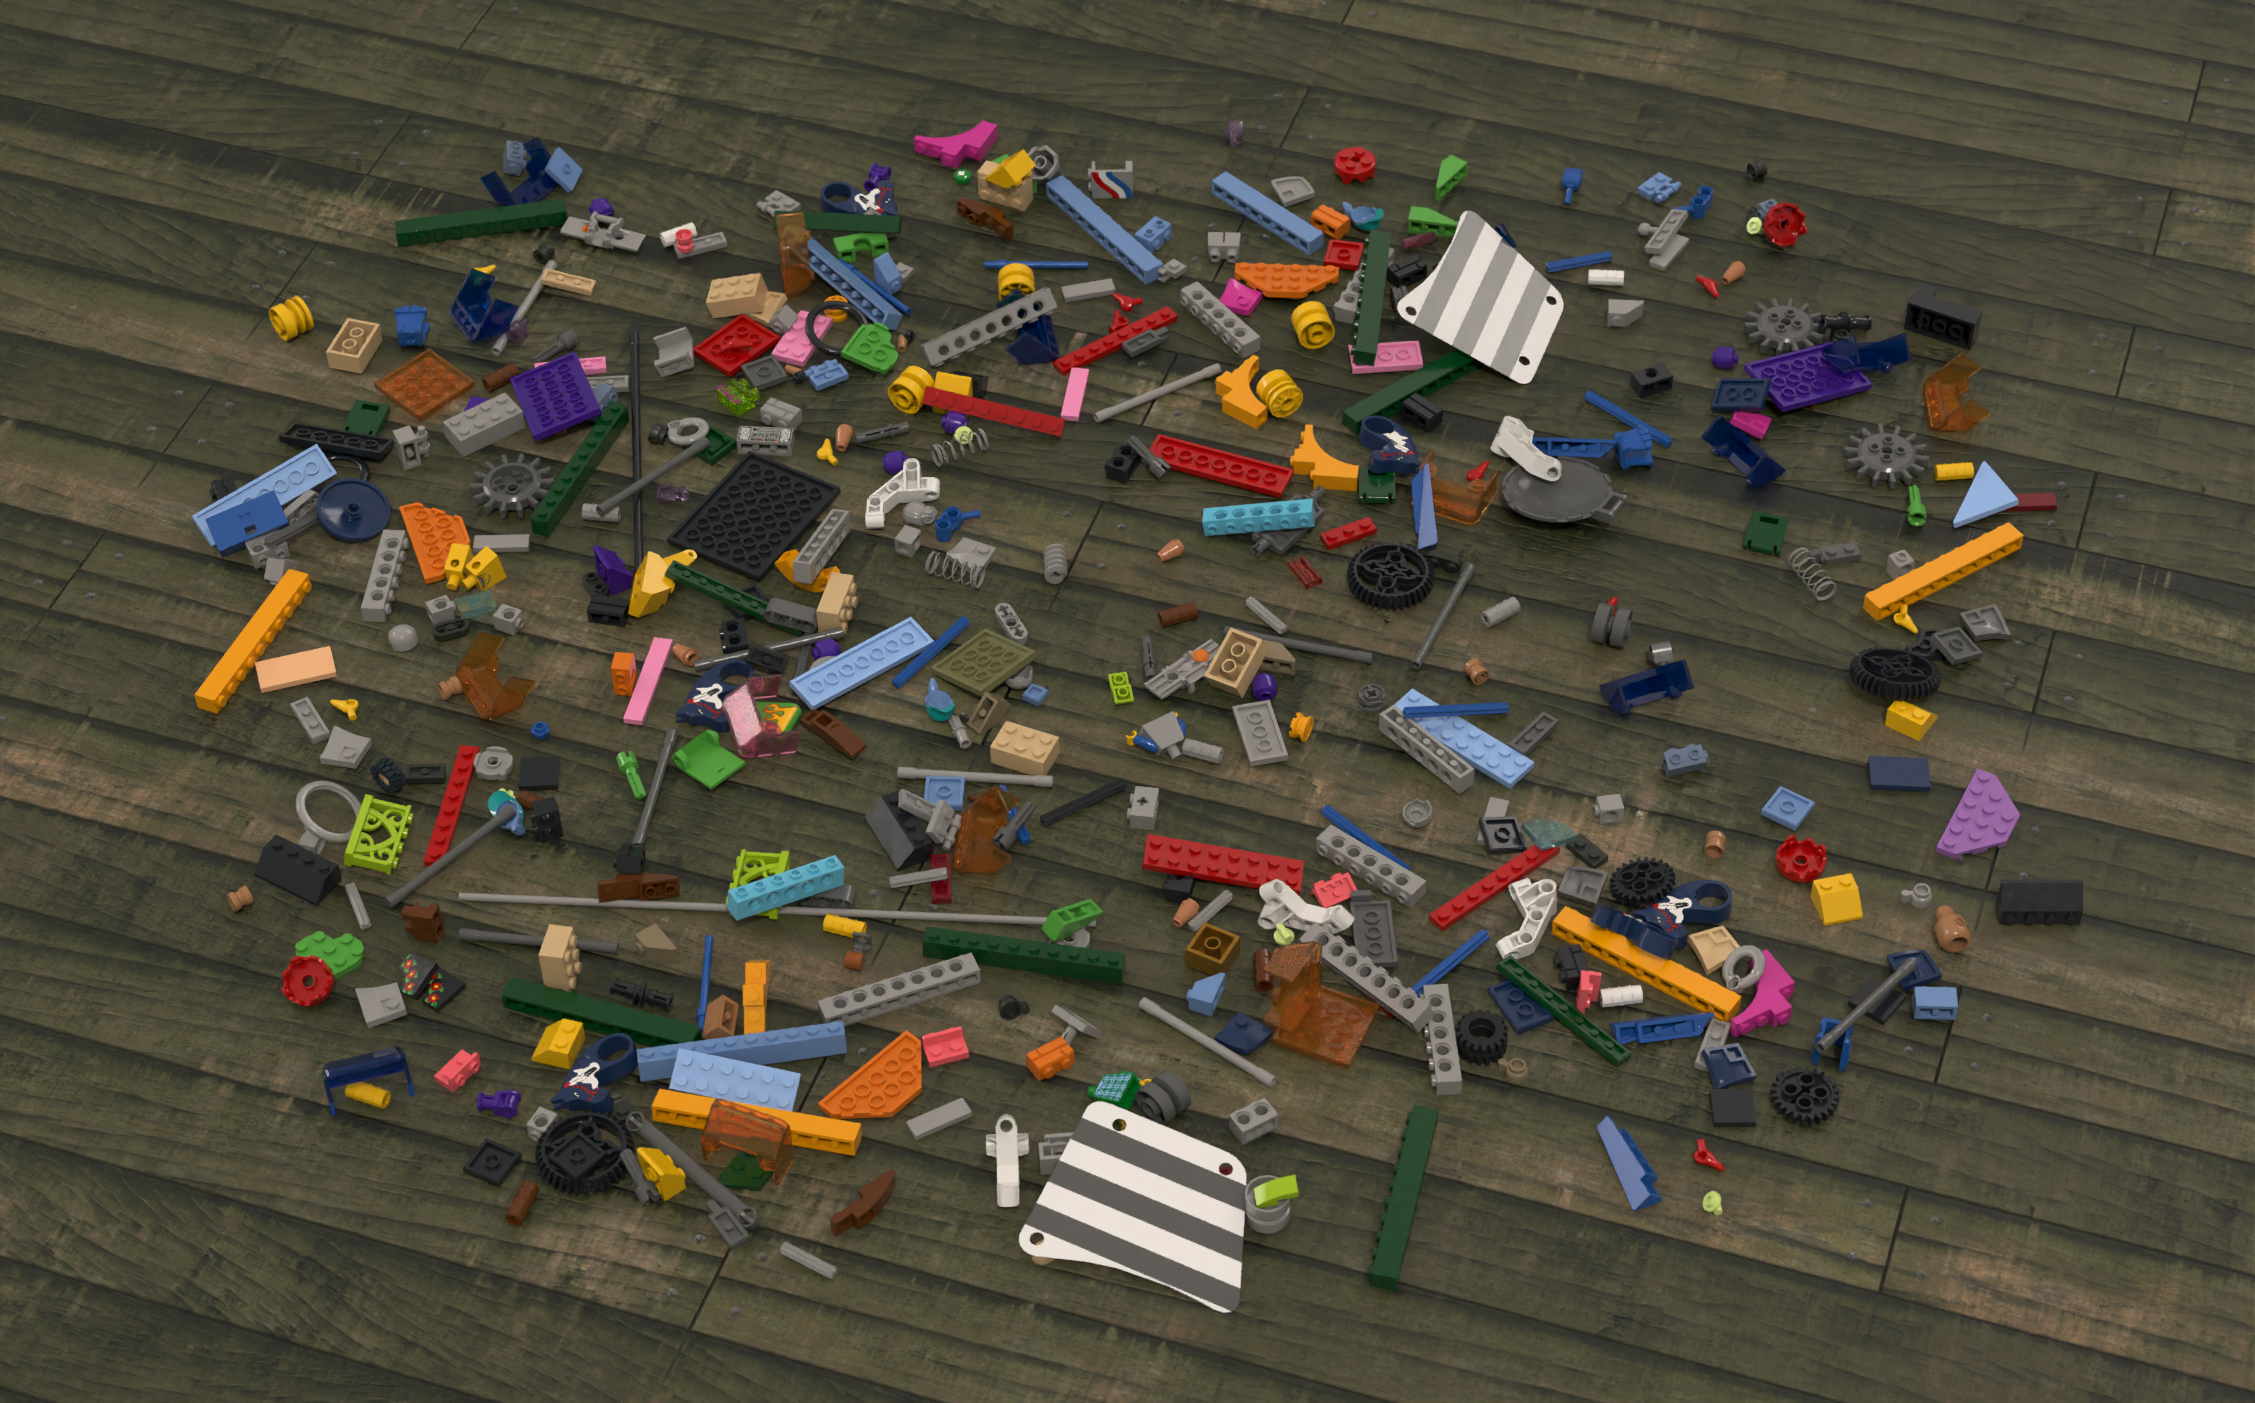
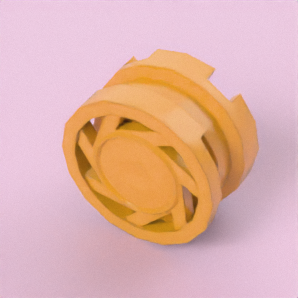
M831 296L824 301L837 300L848 303L846 298L842 296ZM828 309L824 311L825 316L832 318L833 322H841L849 315V312L841 309Z
M1297 712V718L1293 717L1290 725L1289 737L1293 739L1299 738L1302 742H1306L1312 732L1314 718L1312 716L1306 717L1303 713Z

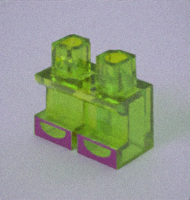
M733 378L726 387L722 384L716 387L717 400L737 417L754 408V401L760 398V393L755 387L748 390L750 386L745 379L736 381Z

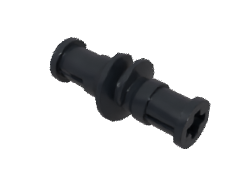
M1842 311L1838 316L1821 315L1818 320V326L1820 330L1844 329L1848 333H1850L1851 329L1869 331L1872 327V318L1869 315L1864 317L1850 316L1848 312Z
M614 977L610 986V994L614 995L616 993L633 999L632 1004L634 1006L639 1004L643 1008L647 1003L652 1006L663 1007L666 1011H669L673 1003V993L665 994L656 989L647 988V981H644L642 986H639L632 982L628 983L619 980V977Z

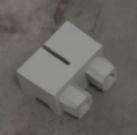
M1208 232V259L1211 262L1227 259L1229 263H1235L1239 259L1241 233L1225 232V242H1223V232Z

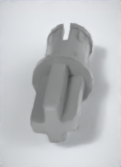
M952 715L948 720L953 730L952 734L957 738L960 747L966 749L972 744L967 734V728L963 726L959 716Z

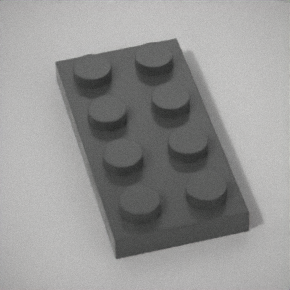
M1390 900L1350 902V914L1354 917L1352 923L1354 947L1360 952L1362 957H1369L1377 968L1379 966L1383 968L1398 967Z

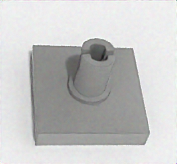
M1055 1005L1051 1011L1068 1023L1062 1037L1069 1046H1071L1079 1031L1097 1039L1103 1033L1068 1009Z

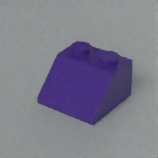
M597 545L593 546L596 572L600 574L607 584L610 595L612 596L631 589L633 577L630 570H626L623 559H619L617 554L611 550Z

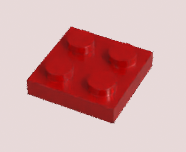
M1330 239L1324 259V266L1332 265L1341 269L1358 271L1364 243Z

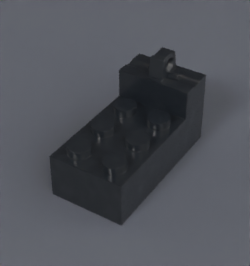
M1920 282L1908 302L1904 329L1971 350L1978 339L1982 311L1936 297L1937 287Z

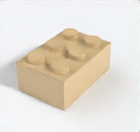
M986 160L977 172L979 199L1025 211L1033 201L1032 173L1026 178L1023 177L1021 179L1023 182L1017 187L1011 186L1006 189L986 180L985 177L999 165L998 163Z
M761 273L712 280L706 301L712 318L762 312L767 286Z
M347 318L326 351L329 368L362 374L383 341L380 324Z
M831 573L816 610L818 633L842 626L843 633L846 634L847 623L852 620L853 608H856L858 604V597L855 596L857 584L854 583V575Z
M1230 628L1204 677L1210 686L1243 698L1269 649L1262 639Z
M1009 721L1004 723L990 746L991 763L1032 776L1047 775L1060 753L1058 736Z
M552 924L548 926L538 955L545 986L563 989L567 992H571L576 987V976L581 972L582 963L579 962V949L576 947L577 936H574L573 927Z

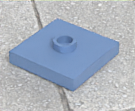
M558 147L549 160L545 171L569 193L573 190L583 169Z
M926 776L925 800L935 805L938 800H945L954 811H963L965 777Z
M1780 786L1762 808L1761 815L1796 831L1815 807V802Z

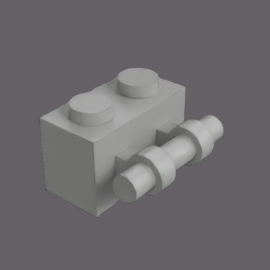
M410 425L393 430L397 457L404 470L422 465L420 455L423 454L424 457H428L431 449L429 442H427L428 433L425 427L419 426L417 434L413 433Z

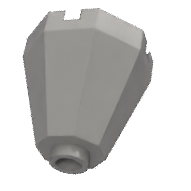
M1044 145L1043 147L1037 146L1031 149L1028 156L1035 163V166L1031 169L1032 178L1035 181H1050L1061 175L1059 156L1051 148Z

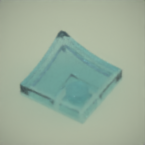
M1536 819L1524 821L1521 825V829L1541 851L1576 841V834L1560 822Z

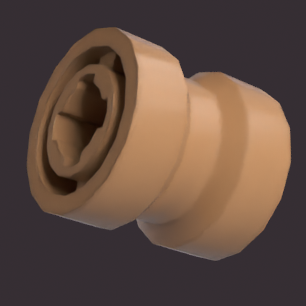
M1478 658L1469 660L1464 666V671L1470 676L1475 685H1480L1489 678V671L1483 667V663Z
M456 676L450 677L446 682L441 681L437 683L440 695L444 700L450 699L454 694L459 695L463 693L462 685Z
M1720 831L1708 832L1704 850L1705 855L1714 859L1724 855L1725 834Z
M245 885L240 887L237 892H230L226 895L228 903L234 912L241 910L244 905L249 906L254 903L253 897Z

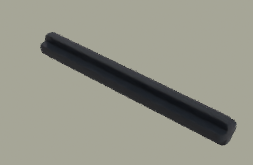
M1123 778L1113 781L1041 815L1040 821L1043 826L1050 825L1126 789V782Z

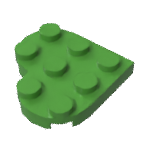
M878 322L860 326L841 351V357L881 374H887L889 370L896 366L898 361V353L895 350V346L891 344V334L888 331V327Z
M317 931L295 945L296 956L307 957L314 955L325 961L332 969L334 981L361 965L365 954L362 942L349 933L332 939L325 935L324 932Z

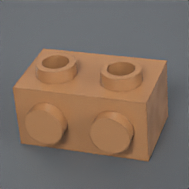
M725 995L708 1004L702 1037L707 1040L734 1036L739 1004Z

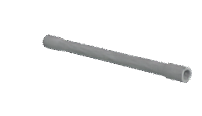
M548 261L542 274L509 325L491 349L494 355L500 356L507 346V342L544 287L541 284V278L545 269L556 270L558 267L555 261Z
M1218 363L1203 368L1201 371L1113 407L1095 412L1093 414L1094 419L1099 423L1112 418L1114 415L1202 379L1221 373V367Z
M898 767L897 778L926 779V776L965 777V781L1034 785L1037 787H1053L1054 779L1053 776L1049 775L1032 776L930 770L913 767Z
M1144 997L1139 1003L1140 1009L1159 1018L1220 1055L1271 1088L1276 1083L1277 1077L1265 1069L1259 1068L1165 1011L1148 998Z

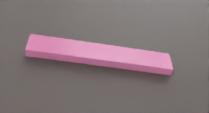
M654 637L625 712L624 723L643 725L672 649V639Z

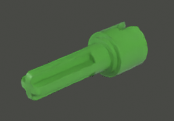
M1913 484V486L1908 488L1910 506L1907 509L1908 521L1913 526H1922L1925 524V518H1927L1926 508L1921 504L1919 488Z
M622 751L616 757L620 772L627 776L634 797L642 800V798L646 797V793L637 772L639 764L633 751H629V756H626L625 752Z

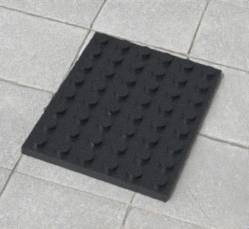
M749 450L667 538V542L684 551L691 549L696 552L698 557L760 582L775 566L774 563L781 555L795 544L841 493L840 487Z

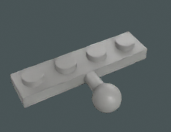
M1671 209L1659 227H1651L1648 223H1641L1638 226V233L1641 236L1654 234L1646 244L1645 252L1655 255L1662 254L1687 219L1688 211Z

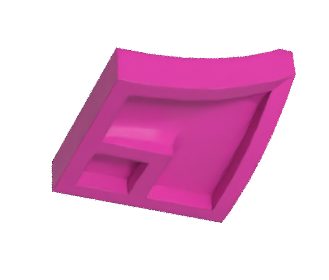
M1230 278L1219 301L1233 313L1249 316L1263 299V292L1246 287Z
M1735 411L1729 424L1748 432L1752 437L1763 439L1772 418L1754 412Z

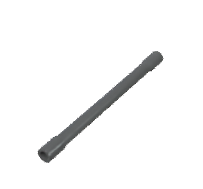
M706 437L701 438L685 451L612 498L596 506L597 513L603 516L639 490L690 457L708 448L710 441Z
M1467 563L1463 568L1456 585L1420 649L1414 655L1410 663L1413 669L1419 670L1423 665L1440 630L1467 582L1470 581L1476 570L1475 565L1472 563Z
M841 626L825 630L824 632L763 646L776 651H784L814 644L816 641L833 638L834 640L844 638V633ZM749 649L695 660L696 672L711 669L729 660H745Z
M1225 626L1223 634L1226 637L1229 629L1233 628L1262 640L1282 643L1285 648L1345 658L1366 664H1372L1373 653L1353 651L1256 633L1235 627Z
M675 729L667 730L663 749L632 845L635 843H645L646 833L666 768L677 740L678 731Z
M508 805L498 812L490 821L423 872L385 898L387 904L393 908L428 879L499 825L504 824L516 814L514 808Z
M460 928L459 940L542 946L545 936L488 932L477 929ZM577 939L576 947L579 950L618 954L619 942Z
M1907 959L1885 982L1848 1016L1815 1043L1816 1051L1821 1054L1825 1053L1842 1034L1903 978H1906L1916 969L1915 961Z

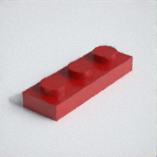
M1369 517L1320 533V540L1327 550H1331L1377 534V527Z

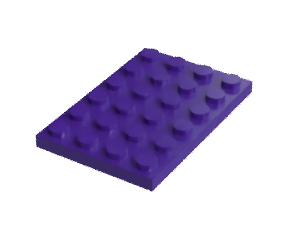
M1833 342L1746 363L1743 369L1751 378L1770 379L1771 385L1767 396L1782 412L1870 390L1872 387V383Z
M575 351L510 378L535 441L544 439L556 432H561L573 425H578L580 422L594 418L602 413Z

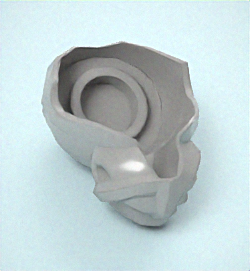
M920 501L909 502L902 511V519L907 525L912 523L924 526L934 522L937 518V510L932 506H926Z

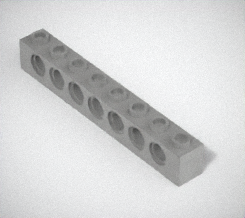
M1044 287L924 343L920 347L928 365L938 367L944 364V360L948 358L950 360L960 356L959 353L963 351L970 352L980 343L982 345L987 344L995 336L997 338L1002 337L1010 329L1017 330L1027 321L1031 323L1038 320V316L1042 314L1046 316L1053 313V309L1057 308V304L1050 288ZM1036 301L1040 303V308L1037 311L1033 309V304ZM1022 308L1024 316L1019 318L1017 312ZM1004 316H1007L1009 318V322L1007 325L1002 324V318ZM989 323L993 325V330L990 333L986 331V326ZM975 330L977 332V338L975 340H972L970 338V334L972 331ZM957 338H960L962 341L960 347H956L954 344ZM944 345L946 352L940 355L939 348Z
M1315 922L1299 939L1305 950L1417 1033L1434 1016L1431 1010L1432 1005L1425 998L1419 999L1416 992L1410 987L1406 989L1399 979L1389 977L1388 972L1383 967L1379 966L1377 968L1369 957H1362L1354 946H1347L1342 937L1332 935V931L1327 926L1323 925L1321 927Z
M972 952L870 985H864L851 991H845L832 997H826L818 1001L819 1015L823 1024L843 1021L844 1026L979 984L981 983L980 969Z

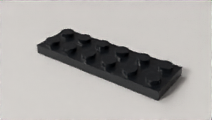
M293 422L279 435V442L290 446L299 445L304 448H310L317 444L321 451L351 454L354 457H368L371 460L381 459L394 447V439L299 422Z

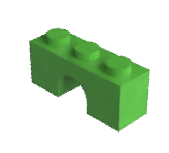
M862 232L833 238L836 258L838 260L842 259L847 263L856 261L855 254L859 251L870 252L872 258L881 256L886 252L889 253L888 240L885 233Z

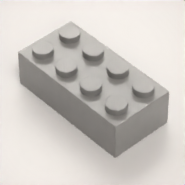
M506 393L443 421L445 437L463 457L526 428L523 411Z

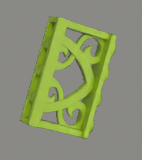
M365 794L345 851L344 865L350 867L356 865L386 872L387 875H391L392 869H396L399 858L397 855L402 854L404 843H402V840H406L409 828H407V825H411L414 814L411 813V806L374 799L372 795ZM391 814L401 816L402 820L395 822L396 816H392L387 819V816ZM368 821H373L374 823H375L376 821H378V822H377L376 824H374V825H370V824L368 823ZM382 825L389 833L390 838L374 845L371 836L364 833V831H373ZM361 841H368L370 846H367V843L362 844ZM377 853L380 859H382L383 854H387L389 858L386 861L376 859L374 854Z
M742 849L741 855L737 856L736 859L737 869L733 870L734 882L730 883L729 890L746 885L763 875V878H767L772 874L776 875L790 870L789 851H781V854L746 852V849ZM753 864V867L748 868L747 865ZM781 906L755 915L769 916V919H778Z

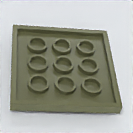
M985 628L932 666L931 671L932 674L983 697L985 691L990 692L1037 658L1036 651Z

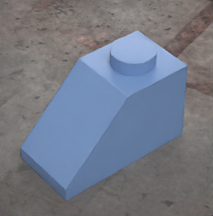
M886 252L874 259L875 284L891 295L902 289L901 274L889 253Z
M1219 973L1195 982L1193 988L1188 990L1186 1001L1189 1002V1010L1212 1016L1226 987V973Z

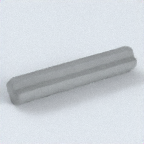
M1250 596L1246 599V606L1279 634L1287 631V625L1254 597Z
M943 867L891 876L890 885L892 888L943 880L948 878V871Z
M353 882L346 884V892L361 929L370 928V919L356 884Z
M1224 890L1188 922V928L1193 932L1197 931L1204 922H1207L1232 900L1233 894L1228 890Z
M784 1242L780 1247L781 1254L830 1279H833L837 1274V1267L788 1242Z

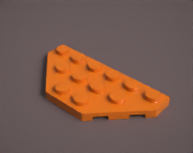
M1241 262L1235 263V278L1239 281H1246V285L1254 290L1260 289L1266 297L1304 298L1311 291L1317 292L1326 288V284L1330 282L1332 284L1338 282L1339 267L1332 265L1305 266L1299 264H1249Z
M418 502L400 506V513L425 583L429 584L444 580L446 578L444 567L452 543L469 545L471 547L462 517L447 515L445 511L436 508H426Z
M906 1030L818 1103V1108L832 1119L893 1117L922 1092L921 1040Z

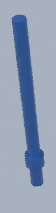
M839 259L843 265L876 293L906 315L910 313L911 309L860 273L854 265Z
M1005 259L985 261V268H998V270L1012 263H1021L1029 268H1088V262L1006 261Z
M711 935L705 937L700 1004L696 1015L701 1034L704 1029L709 996L713 936Z

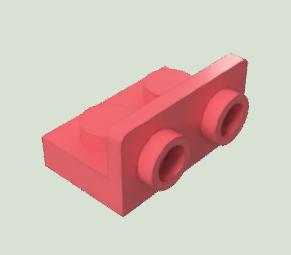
M1349 872L1343 875L1337 873L1330 877L1331 880L1327 882L1321 880L1313 885L1314 888L1309 892L1310 895H1315L1320 906L1326 909L1351 899V890H1357Z
M1581 970L1576 1008L1583 1014H1585V1009L1590 1007V1001H1597L1602 978V973Z
M961 1026L922 1036V1047L929 1068L969 1058V1051L963 1038Z
M461 1050L434 1075L435 1082L454 1092L463 1086L466 1080L481 1067L479 1054L474 1052L470 1055Z

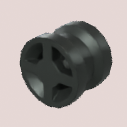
M1763 160L1747 165V173L1752 180L1757 179L1758 176L1763 177L1767 175V167Z
M542 243L539 249L533 252L534 259L542 265H545L555 255L554 249L547 243Z

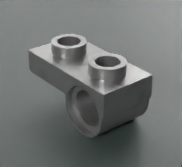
M1670 642L1650 644L1649 651H1646L1647 659L1657 663V665L1669 664L1668 661L1674 660Z

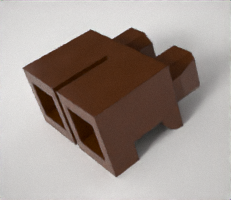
M416 901L414 906L405 905L401 912L402 919H407L405 931L414 933L416 940L438 944L445 931L439 904L431 903L429 907H422Z

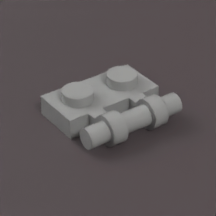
M777 190L767 196L764 203L761 201L757 203V207L762 212L771 214L773 218L774 211L801 210L799 202Z
M938 800L926 833L936 844L944 843L942 849L949 851L955 843L956 832L960 830L962 817L956 814L952 818L955 812L945 800Z

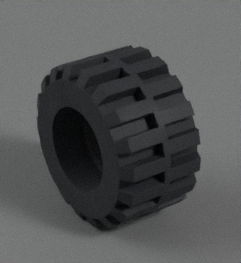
M1477 1010V1012L1470 1011L1469 1015L1464 1014L1456 1025L1458 1055H1461L1463 1060L1467 1059L1468 1063L1473 1064L1474 1062L1479 1066L1481 1064H1485V1066L1490 1065V1062H1498V1059L1503 1057L1507 1049L1508 1027L1507 1024H1504L1505 1020L1499 1018V1015L1496 1013L1491 1014V1011L1488 1010L1486 1012H1482V1010ZM1484 1036L1487 1037V1039H1478L1476 1037Z

